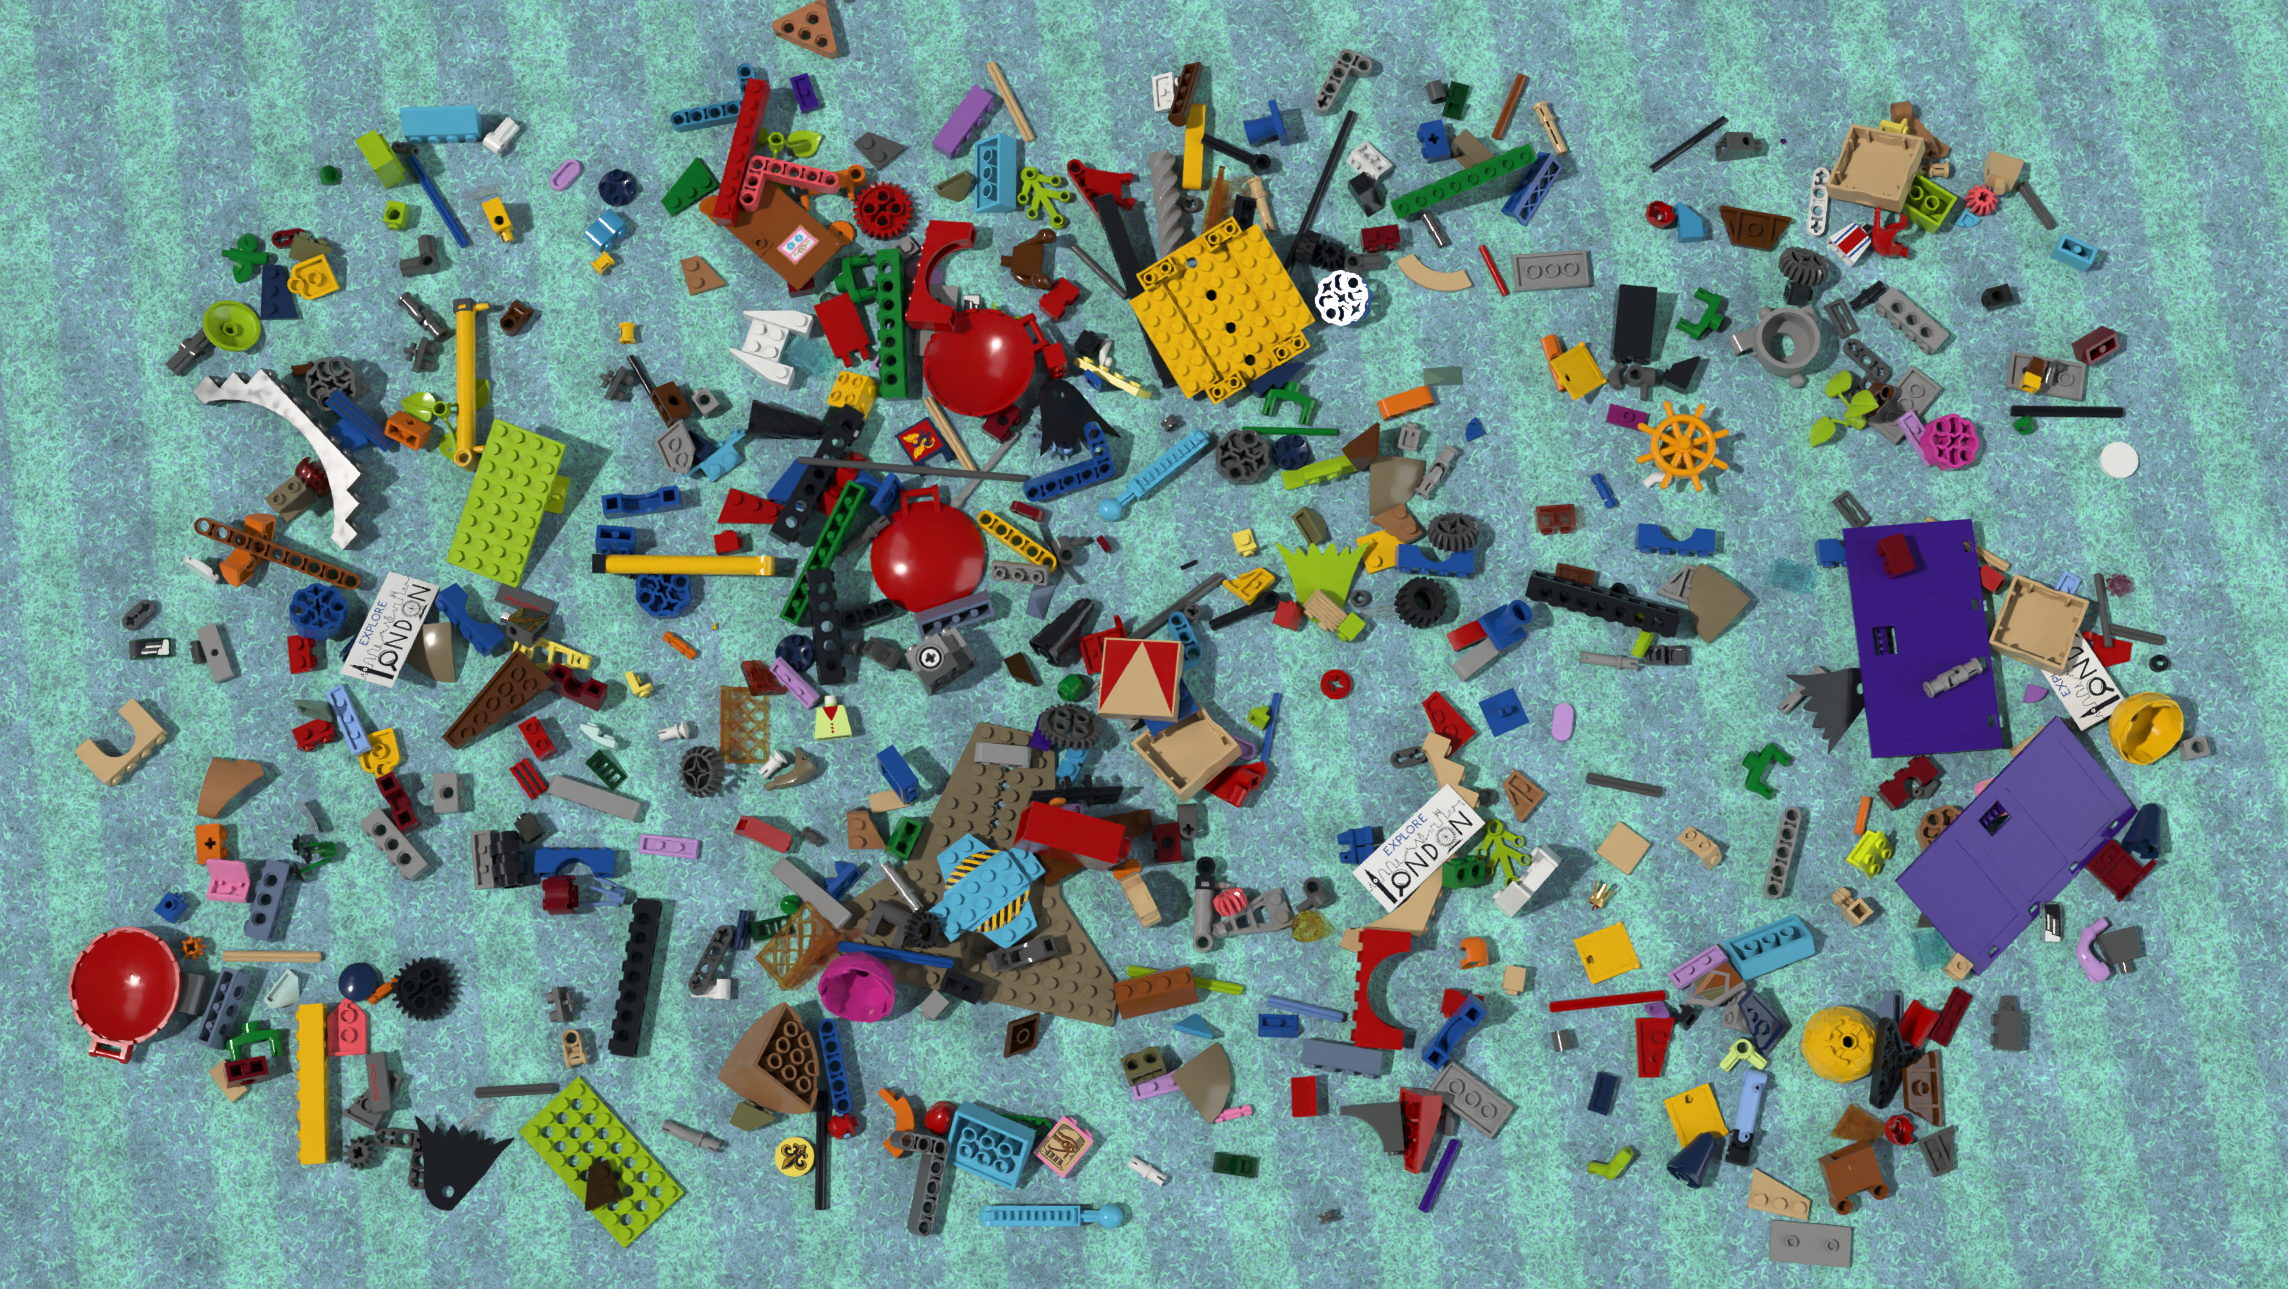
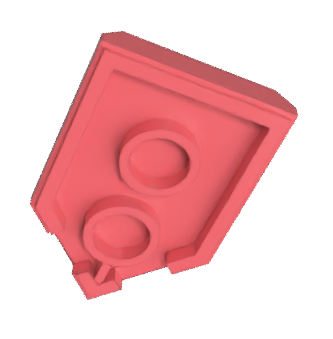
M344 998L337 1008L327 1016V1057L367 1054V1014L347 998Z

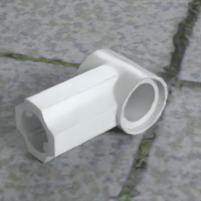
M506 117L494 132L492 131L486 135L483 145L497 156H500V152L508 147V142L520 128L513 120Z
M713 979L704 994L696 996L691 993V997L730 1000L731 980ZM701 980L698 984H694L695 989H697V987H702L700 983Z

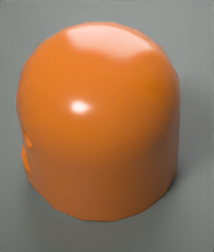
M1471 936L1460 942L1459 950L1467 951V957L1460 961V968L1462 970L1489 964L1487 943L1483 938ZM1470 962H1477V963L1472 967V965H1471Z

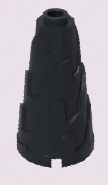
M753 400L747 437L813 440L816 436L821 435L822 425H818L819 422L816 419L804 417L759 400Z
M1089 598L1077 600L1064 613L1062 612L1053 622L1048 623L1029 640L1032 650L1038 656L1041 654L1047 658L1046 663L1058 667L1071 650L1072 644L1082 633L1081 630L1091 618V614L1095 610V604Z

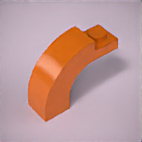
M882 1088L878 1094L891 1106L896 1114L897 1124L894 1131L901 1130L914 1133L915 1118L908 1101L903 1096L896 1101L895 1099L898 1096L890 1088L887 1091ZM890 1137L883 1143L884 1147L896 1159L906 1151L894 1148L890 1143Z

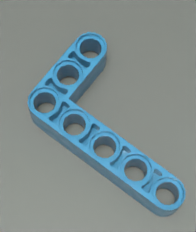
M743 63L737 68L742 99L676 111L670 116L673 129L678 133L736 123L748 78L756 79L753 67L748 63ZM745 72L750 73V75L747 77L742 76V74ZM732 110H739L736 114H730ZM720 113L719 117H712L713 114ZM695 117H702L700 121H694ZM678 120H684L680 125L675 124Z
M1175 611L1169 616L1167 628L1173 641H1181L1185 647L1183 672L1199 664L1202 651L1186 616L1182 612ZM1172 621H1179L1181 624L1175 625ZM1186 637L1189 641L1185 642L1182 641L1180 638ZM1192 653L1195 654L1197 657L1191 658L1188 656V654Z

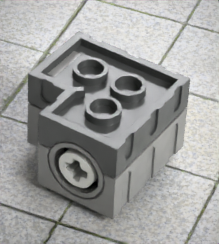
M955 626L944 629L940 636L938 633L934 635L929 634L923 639L924 642L918 646L914 644L906 650L905 657L907 663L929 696L977 666L976 657Z

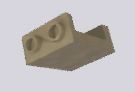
M293 475L265 498L271 508L276 513H279L287 523L291 522L318 500L296 475Z

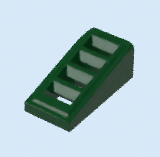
M599 749L585 762L611 790L626 778ZM601 757L602 760L594 767L592 764ZM606 762L608 765L599 772L598 769ZM612 768L613 771L605 778L603 775ZM616 773L621 776L617 781L615 779L612 783L609 782Z
M789 915L751 922L749 925L753 944L793 934ZM786 920L788 931L786 929V931L782 932L780 921ZM776 922L778 933L774 932L772 923ZM765 925L769 927V935L766 934ZM757 927L761 928L762 936H758Z

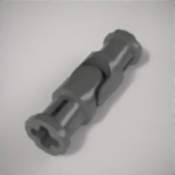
M405 292L399 297L397 304L403 306L408 311V315L414 318L425 331H428L436 342H439L447 335L448 329L443 328L420 302L417 303L412 298L410 292Z

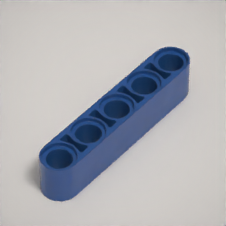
M825 1018L819 1023L818 1029L833 1106L837 1113L846 1114L852 1111L853 1102L838 1026L832 1019ZM826 1023L833 1024V1030L830 1033L823 1031ZM835 1042L837 1044L836 1051L828 1052L827 1045ZM835 1061L841 1064V1068L837 1072L831 1070V1064ZM843 1081L845 1084L844 1089L840 1092L836 1091L835 1083ZM842 1100H846L849 1104L848 1109L845 1111H840L838 1108Z

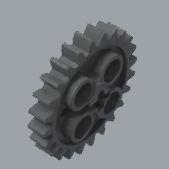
M1058 703L1057 707L1051 705L1050 709L1046 708L1045 712H1042L1039 721V730H1042L1041 735H1046V740H1052V745L1057 743L1059 744L1058 748L1065 746L1066 750L1069 747L1076 751V748H1079L1081 751L1084 750V747L1090 749L1091 745L1095 746L1096 742H1099L1102 729L1101 724H1098L1099 719H1094L1095 714L1089 715V710L1082 711L1081 706L1077 709L1074 704L1069 707L1067 703L1063 707ZM1070 718H1073V723L1071 726V735L1069 737L1068 730L1070 725Z

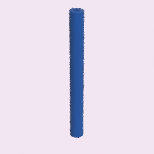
M1273 693L1269 713L1270 718L1267 723L1260 761H1265L1266 766L1281 697L1280 693Z

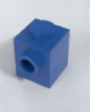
M168 892L153 911L174 924L189 905L184 902L186 898L180 893L176 892L173 894Z

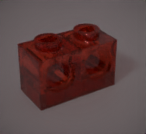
M1574 504L1536 506L1534 509L1536 533L1541 532V535H1551L1553 531H1560L1561 534H1568L1576 527ZM1566 516L1569 519V523H1563L1560 517ZM1541 518H1548L1550 524H1543Z

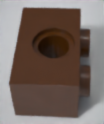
M674 381L654 388L649 396L668 428L679 419H682L683 422L686 421L692 413L689 403L685 401L680 388L676 386Z

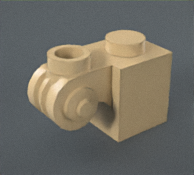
M1842 886L1835 893L1831 894L1833 903L1843 910L1840 913L1853 927L1861 924L1873 913L1860 897L1853 900L1850 891Z

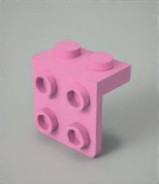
M207 859L206 866L211 877L206 894L207 900L247 903L252 881L246 864L239 860Z

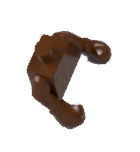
M1049 228L1041 229L1033 238L1014 246L1012 256L1001 255V266L1011 267V277L1025 288L1033 287L1041 290L1050 288L1052 279L1042 273L1044 244H1054L1057 240L1056 233Z

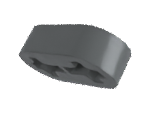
M147 599L140 601L125 614L122 619L123 626L131 631L139 629L156 613V605ZM145 604L147 606L151 605L149 612L144 611L143 606ZM129 618L135 619L134 622L136 624L128 625L130 623Z
M1414 746L1394 752L1391 755L1390 763L1394 768L1402 769L1423 763L1426 754L1420 751V746ZM1415 750L1423 754L1420 760H1417L1416 757L1410 758L1409 756L1413 755ZM1396 755H1399L1400 758L1407 757L1406 760L1401 762V765L1398 762H1394Z

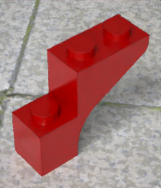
M854 451L845 459L850 461H869L862 454ZM838 467L834 479L824 492L817 510L830 517L847 481L853 482L857 474L863 469Z

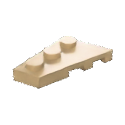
M1753 1169L1747 1208L1807 1220L1810 1200L1759 1170Z

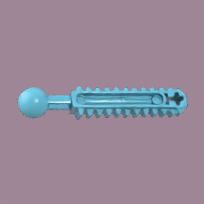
M1198 428L1193 430L1127 482L1126 487L1128 489L1118 497L1102 500L1098 506L1100 517L1105 521L1117 520L1122 513L1124 505L1134 497L1139 501L1203 451L1210 444L1207 432L1205 430L1200 431Z
M1111 1203L1105 1204L1100 1210H1080V1206H983V1211H979V1221H982V1226L1080 1227V1222H1099L1106 1229H1114L1121 1224L1123 1219L1120 1207Z

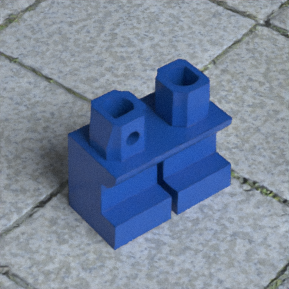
M1371 826L1348 829L1347 832L1337 834L1338 846H1349V851L1339 852L1341 864L1360 866L1374 853Z

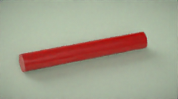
M1480 246L1478 249L1502 297L1508 295L1509 292L1486 246Z

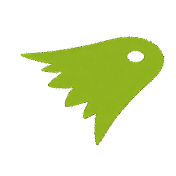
M1370 541L1362 544L1350 554L1349 546H1347L1339 556L1334 543H1331L1326 548L1323 555L1318 547L1311 543L1307 556H1305L1304 552L1296 547V555H1294L1290 550L1275 542L1289 570L1300 608L1305 611L1302 605L1316 589H1319L1343 609L1353 575ZM1303 611V614L1309 620L1319 623V621L1316 618L1310 619Z

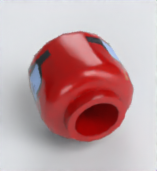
M850 1113L836 1114L831 1116L828 1127L832 1138L836 1137L837 1140H843L855 1135V1128L858 1127L856 1117H851Z

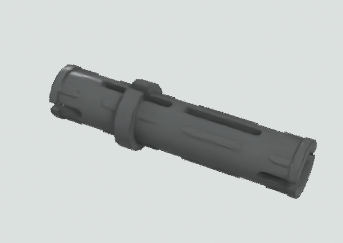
M883 514L873 523H868L865 529L841 545L839 551L846 557L871 537H876L878 532L890 525L891 522Z

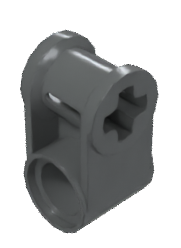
M1196 803L1177 804L1180 837L1184 841H1192L1197 834ZM1186 827H1190L1192 831L1190 835L1183 832L1186 830Z

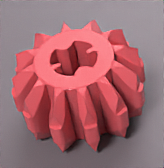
M1982 184L1981 187L1975 185L1973 189H1969L1968 195L1965 197V201L1968 202L1966 208L1972 207L1971 213L1977 211L1978 216H1981L1982 213L1986 216L1995 209V205L1998 203V199L1995 198L1997 194L1991 192L1992 187L1986 189L1985 184Z
M1240 887L1226 889V891L1221 892L1213 900L1214 907L1221 917L1235 915L1237 912L1245 909L1248 904L1247 897Z

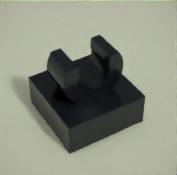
M1680 1004L1681 1014L1678 1015L1675 1012L1672 1014L1680 1027L1687 1031L1699 1016L1696 1010L1689 1004L1687 1007Z

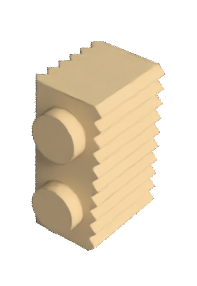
M1316 589L1302 605L1305 608L1304 613L1310 619L1316 618L1319 621L1317 625L1325 632L1327 630L1334 632L1348 616L1319 589Z

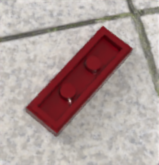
M1954 986L1939 1014L1940 1017L1927 1038L1945 1048L1972 995Z

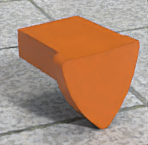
M711 195L701 201L699 210L718 226L711 216L715 209L717 196Z

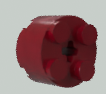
M574 875L549 876L547 879H543L542 889L545 891V899L542 901V907L551 916L576 914L577 911L574 910V907H578L579 897L578 885L573 883V880H576Z

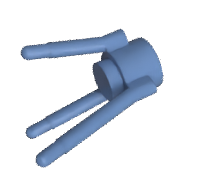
M596 878L613 888L607 890L590 886V889L609 894V900L612 901L579 902V905L619 907V904L624 905V898L627 896L628 890L624 889V886L617 885L605 878Z

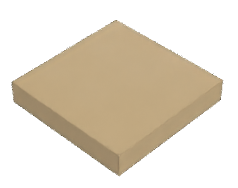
M1619 821L1596 853L1628 876L1651 844Z

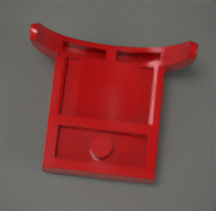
M1118 614L1113 616L1115 628L1078 638L1088 676L1101 672L1105 638L1127 639L1124 626Z

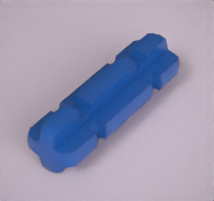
M1600 473L1593 475L1591 480L1594 485L1596 484L1595 488L1601 499L1605 500L1606 508L1614 507L1617 502L1614 497H1611L1612 493L1606 482L1602 481L1604 478Z

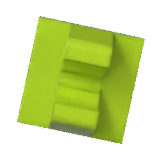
M1264 704L1260 709L1253 707L1246 720L1260 730H1263L1270 718L1266 715L1269 708Z

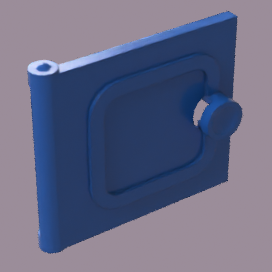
M1182 677L1179 682L1180 698L1183 699L1179 701L1178 722L1199 711ZM1143 719L1153 737L1158 736L1159 732L1177 723Z

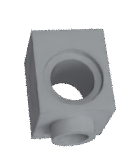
M708 387L696 390L691 397L705 419L721 410L719 403ZM703 399H710L707 405L701 404Z
M2205 735L2177 743L2183 762L2211 754V745L2206 740ZM2193 744L2198 747V753L2192 749Z
M934 990L919 1006L922 1010L920 1014L928 1021L930 1019L935 1021L940 1016L939 1013H943L950 1003L937 990Z

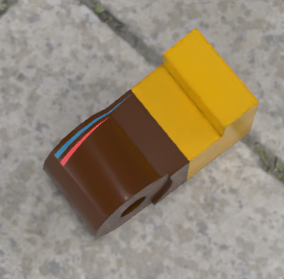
M2033 355L2023 373L2018 389L2034 395L2040 388L2041 379L2048 361Z

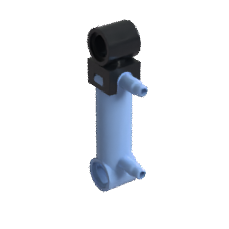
M1746 1068L1744 1073L1745 1079L1742 1082L1743 1088L1727 1148L1729 1153L1725 1157V1162L1746 1167L1749 1160L1761 1094L1767 1080V1073Z

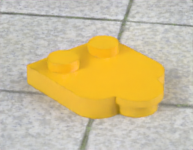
M324 253L297 263L292 268V276L287 282L288 289L292 293L300 294L307 300H312L340 288Z
M1386 530L1356 538L1358 547L1370 541L1362 555L1368 575L1395 567L1396 547L1398 544L1404 543L1395 536L1386 533Z
M391 727L367 734L372 749L359 755L362 769L367 773L375 774L377 778L391 771L394 772V768L401 761L394 729Z

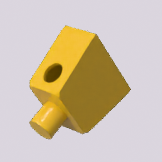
M499 196L482 203L481 205L494 233L497 236H501L504 243L513 241L514 237L511 230H514V227ZM501 216L504 221L503 224L498 225L495 217Z

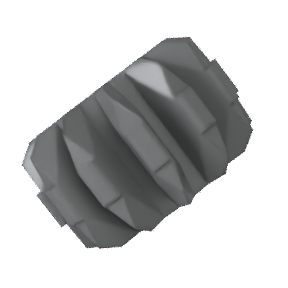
M358 1136L357 1141L353 1138L350 1139L352 1146H344L348 1149V1152H344L343 1156L349 1157L345 1160V1163H351V1169L357 1167L361 1171L364 1166L366 1168L371 1167L369 1161L376 1162L372 1154H378V1151L372 1150L376 1144L370 1143V1138L366 1137L363 1141V1137ZM357 1150H362L361 1152L364 1153L362 1157L359 1156Z

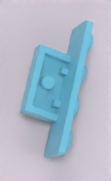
M742 428L735 429L729 434L730 437L724 441L716 442L713 445L715 450L703 462L696 460L692 463L689 475L682 474V476L687 478L701 468L709 480L713 482L737 465L742 459L732 445L747 434Z

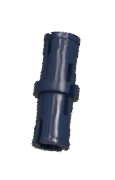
M740 910L737 927L734 928L736 933L732 949L744 951L747 934L750 933L748 928L752 912Z

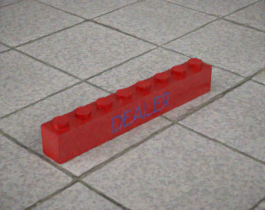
M748 78L712 216L718 225L736 227L741 207L740 192L749 161L755 153L771 91L767 81Z

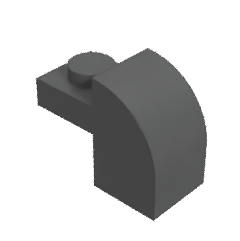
M870 637L861 650L863 655L890 672L899 665L900 658L903 655L897 649L890 648L874 637Z

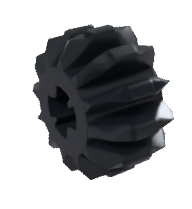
M1331 239L1330 243L1324 240L1323 245H1317L1318 250L1314 252V255L1317 257L1315 262L1320 263V269L1327 266L1326 270L1330 271L1332 266L1336 271L1337 265L1343 266L1342 260L1346 259V255L1343 254L1345 248H1340V242L1334 244V240ZM1328 252L1332 253V257H1328Z

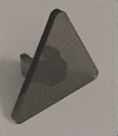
M959 930L961 967L963 971H967L984 959L987 953L998 949V945L967 930Z

